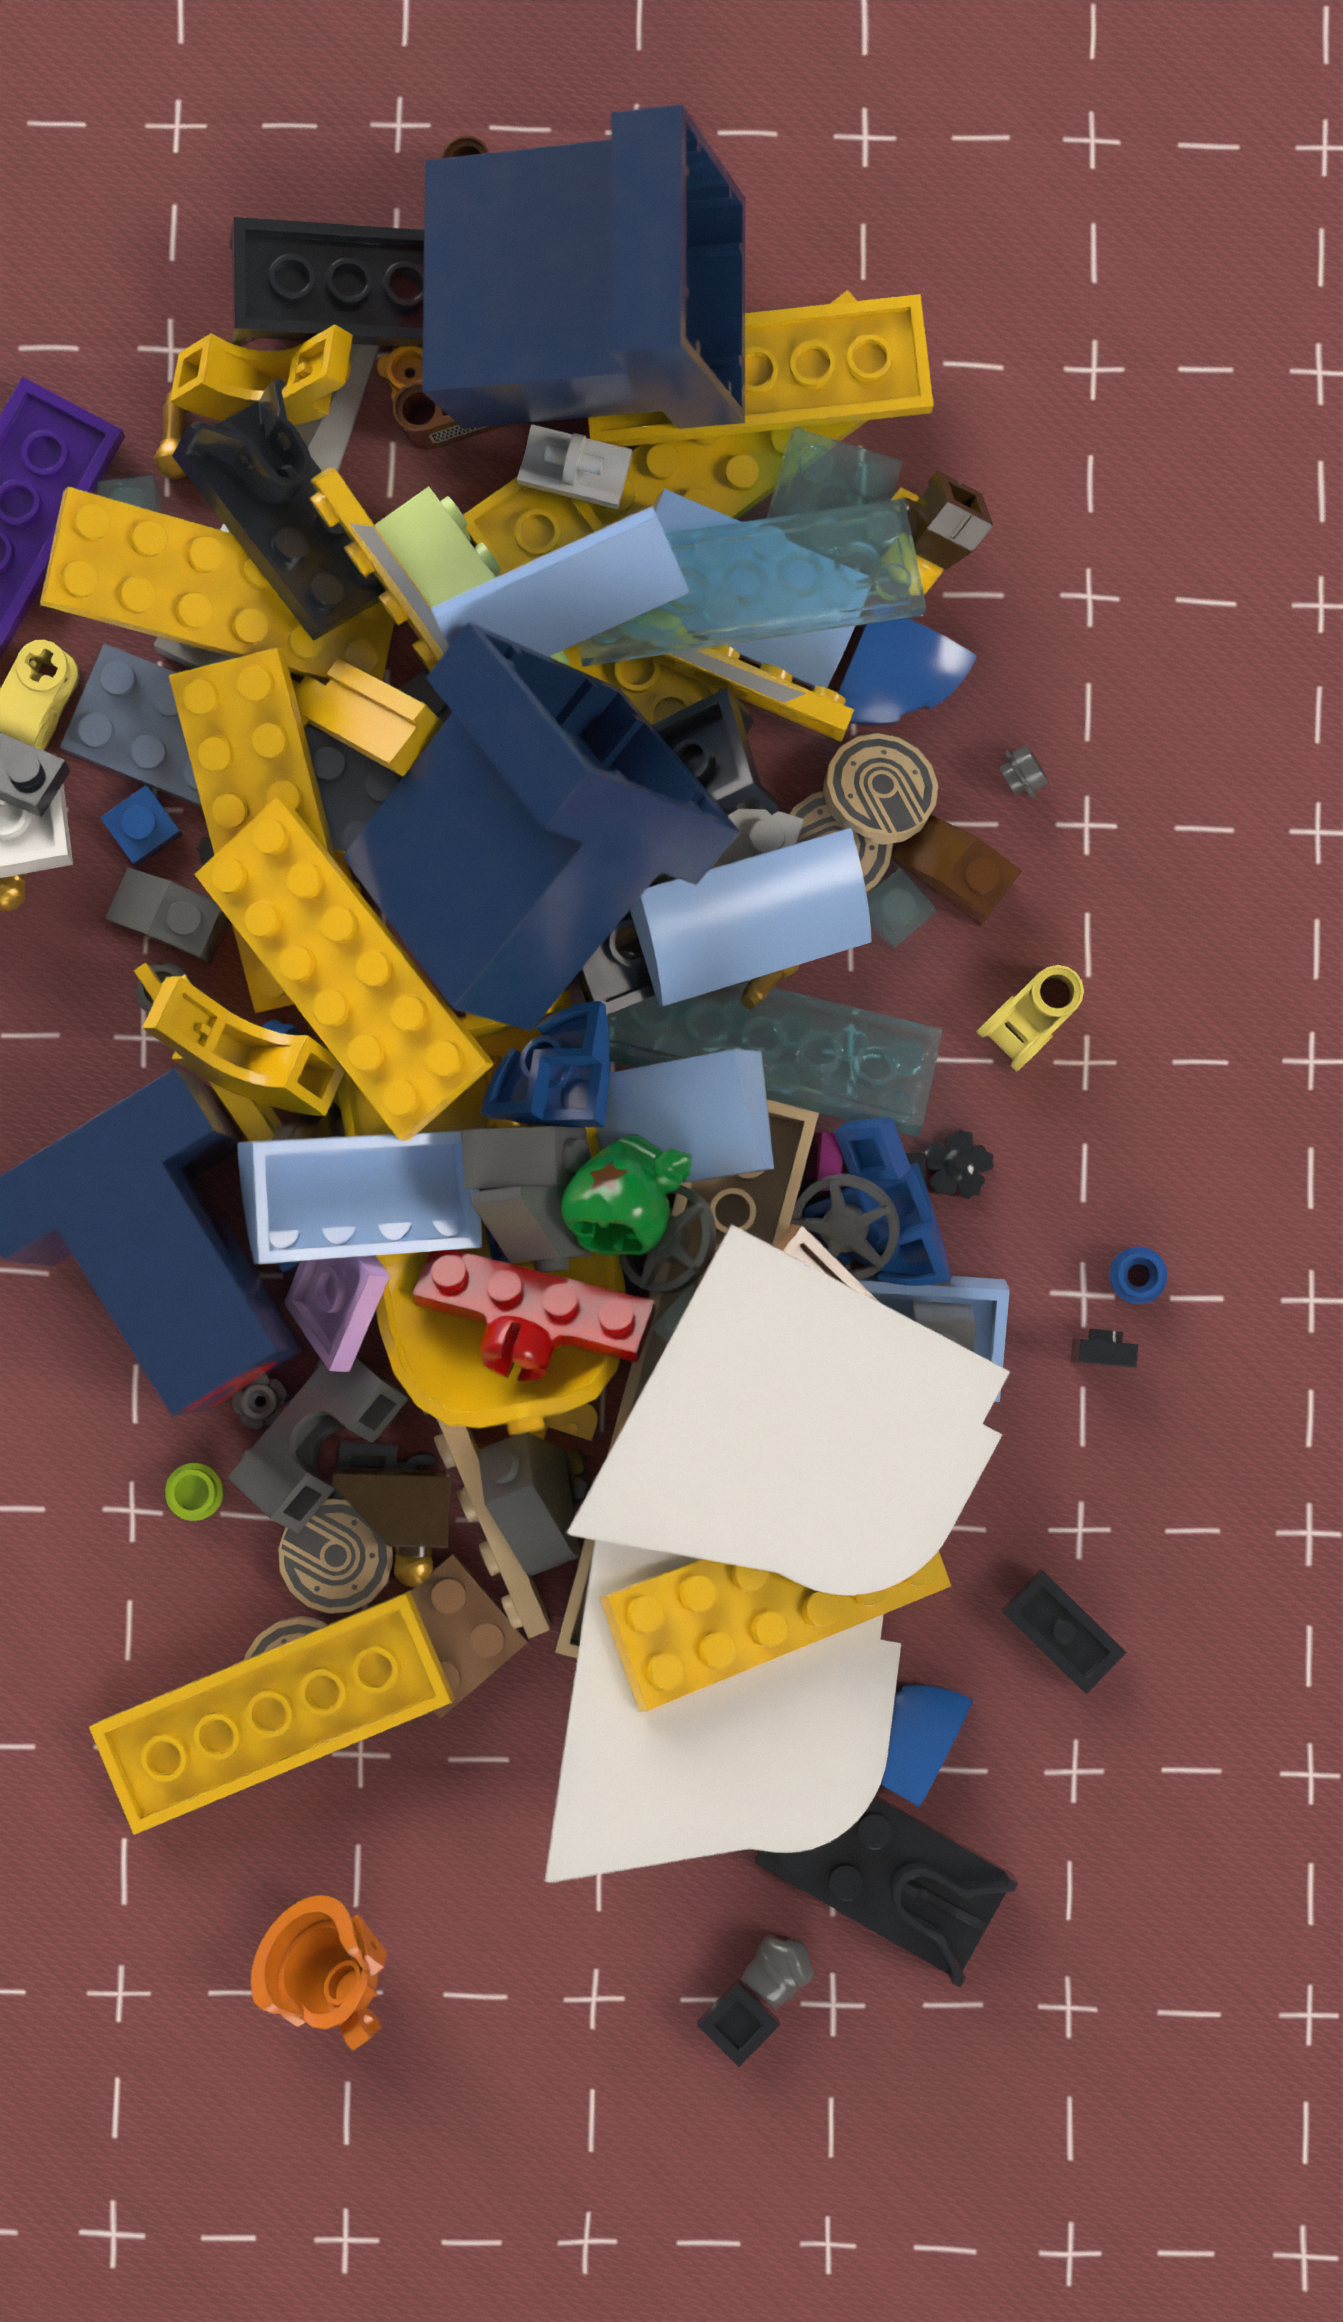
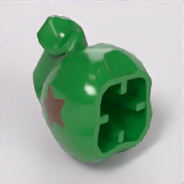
M637 1134L621 1137L590 1159L573 1176L565 1189L561 1202L562 1219L574 1233L578 1243L586 1250L610 1256L619 1254L643 1255L658 1244L667 1229L670 1206L666 1193L678 1189L681 1183L688 1179L691 1173L692 1156L675 1149L663 1151Z

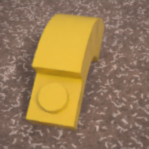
M334 324L294 348L281 351H259L231 344L210 333L179 352L170 403L195 414L223 421L259 402L267 386L276 379H282L286 383L282 390L287 419L293 425L318 420L329 415L332 392L342 388L350 375L351 361L349 357L353 335Z
M180 976L165 978L142 1027L146 1032L175 1051L171 1059L195 1074L251 1100L291 1112L326 1116L346 1071L330 1051L308 1035L282 1034L250 1023L219 1005Z

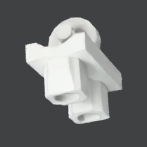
M531 424L517 482L518 485L618 509L632 458V449L588 439L585 435L577 433L572 435Z

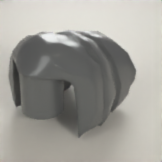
M768 1934L761 1944H758L753 1962H750L740 1979L777 2011L781 2004H786L795 1997V1992L798 1988H802L807 1983H810L816 1974L812 1969L808 1950L802 1941L795 1938L782 1941L774 1934Z

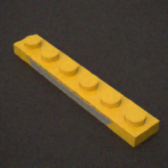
M328 467L310 480L318 492L310 498L312 504L330 528L339 522L352 541L344 547L346 553L364 577L371 572L375 574L386 590L378 596L380 602L398 626L405 621L411 626L419 638L418 641L412 644V647L429 672H431L450 647L435 620L431 607L337 470Z
M637 616L595 635L600 639L719 690L727 688L735 697L840 742L843 740L854 709L845 706L846 699L835 691L815 686L812 692L791 683L793 676L787 671L767 663H762L759 669L739 660L740 653L732 647L710 640L707 646L687 638L688 632L685 628L664 618H656L655 622L652 623Z

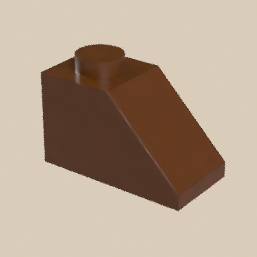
M933 815L929 816L921 831L902 841L891 855V860L980 926L1022 872L1021 869L977 836Z

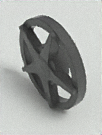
M834 1174L812 1183L797 1200L790 1225H801L806 1230L820 1233L823 1241L828 1246L827 1251L835 1259L839 1252L856 1251L871 1262V1264L862 1268L847 1269L857 1280L874 1275L888 1263L897 1247L900 1234L899 1217L889 1196L875 1183L851 1174ZM840 1186L860 1189L872 1196L880 1206L864 1212L854 1204L845 1203ZM830 1187L832 1207L824 1218L801 1217L807 1201L817 1192ZM885 1214L889 1225V1240L885 1251L880 1256L867 1242L866 1237L869 1233V1224Z
M682 1185L678 1189L666 1194L683 1195L692 1202L693 1206L676 1217L670 1215L667 1229L658 1244L646 1252L647 1258L643 1274L641 1275L637 1270L631 1254H619L620 1265L626 1276L634 1284L645 1290L663 1294L683 1290L702 1275L713 1255L716 1242V1225L713 1213L700 1194ZM700 1216L702 1242L696 1259H694L687 1251L691 1237L689 1226ZM679 1260L689 1267L684 1274L672 1281L653 1283L662 1262L672 1263Z

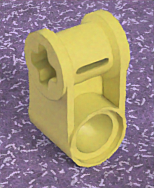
M43 639L34 640L26 644L18 653L17 659L0 688V732L43 751L52 739L59 718L73 691L76 689L80 678L79 668L75 660L55 643ZM43 663L49 666L54 665L58 668L53 678L48 675L42 676L38 673Z
M1061 965L1047 967L1039 972L1015 997L1012 995L976 1032L982 1038L989 1036L1013 1060L1011 1067L1018 1072L1053 1037L1052 1033L1078 1008L1084 993L1082 980L1069 967ZM1056 978L1066 983L1070 991V998L1065 1007L1051 1008L1044 1003L1041 998L1040 989L1041 984L1046 979ZM1006 1025H1008V1026L1023 1040L1024 1043H1022V1042L1006 1027Z

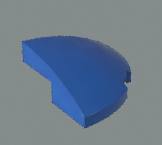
M875 604L838 694L846 699L845 706L854 709L850 724L864 726L899 723L901 715L913 712L926 705L927 709L932 710L959 687L971 670L977 655L949 638L905 616Z
M594 1001L565 1008L536 1024V1029L543 1035L528 1042L522 1053L511 1048L497 1067L488 1085L480 1114L486 1118L526 1124L561 1127H605L610 1067L606 1005L601 1001Z
M918 1163L910 1164L911 1170L899 1180L873 1182L893 1202L900 1223L897 1247L888 1263L877 1275L878 1280L905 1286H923L950 1281L952 1276L944 1242ZM849 1186L841 1190L845 1203L854 1204L864 1212L880 1206L872 1196L860 1189ZM831 1194L806 1204L803 1209L805 1217L824 1218L832 1207ZM885 1214L869 1224V1233L866 1237L867 1242L880 1256L885 1251L889 1240V1225ZM815 1232L817 1237L828 1248L826 1243L823 1241L821 1234ZM856 1251L839 1252L837 1256L845 1264L851 1263L853 1259L866 1266L871 1264V1262Z
M907 1684L901 1685L900 1692H895L888 1756L880 1784L920 1807L959 1733L973 1699L944 1687Z

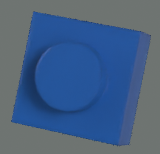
M147 785L100 817L136 867L183 835Z
M892 1117L846 1121L834 1131L851 1175L876 1182L899 1180L911 1170Z

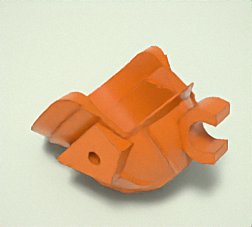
M324 1895L305 1898L285 1910L264 1935L255 1954L251 1970L253 2001L260 2009L267 2011L269 2014H280L297 2028L305 2022L312 2028L325 2030L340 2025V2031L345 2043L354 2051L370 2040L373 2034L382 2028L379 2019L367 2007L373 1998L378 1996L376 1991L379 1983V1973L384 1968L387 1951L362 1917L357 1914L351 1918L345 1906L337 1899Z

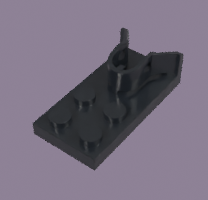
M234 217L230 234L233 280V330L230 339L231 344L243 347L258 338L307 341L335 324L353 335L352 344L399 347L416 346L423 348L424 230Z
M276 379L267 386L259 402L213 426L202 422H195L189 425L172 457L314 641L379 603L378 596L386 590L373 572L364 577L354 565L344 549L352 541L339 522L330 528L312 504L310 498L318 492L310 480L320 474L322 470L312 459L296 427L287 419L282 390L286 383L282 379Z
M727 688L651 725L727 816L738 809L767 810L771 815L778 811L775 797L760 783L747 734L753 725L751 712Z
M875 1795L859 1820L836 1839L814 1849L801 1852L781 1853L759 1850L755 1857V1863L947 1973L952 1984L958 1987L963 1985L966 1979L963 1970L1007 1892H1014L1019 1884L1013 1873Z

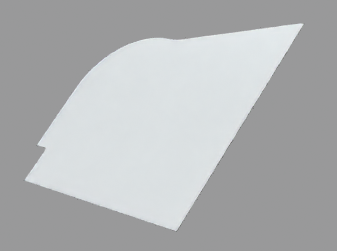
M731 1225L567 1533L572 1536L777 1572L808 1588L830 1594L858 1595L886 1589L909 1578L933 1558L950 1534L1002 1434L982 1423L1010 1371Z
M595 1540L545 1882H556L743 1849L781 1853L801 1852L822 1846L847 1831L859 1820L875 1797L882 1781L888 1756L901 1643L880 1640L883 1615L650 1711L639 1712L599 1597L699 1558Z

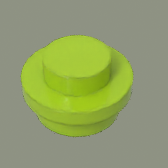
M188 1463L180 1466L170 1475L165 1487V1498L169 1508L175 1515L188 1521L203 1520L214 1514L220 1507L224 1496V1486L219 1474L210 1466L202 1463Z

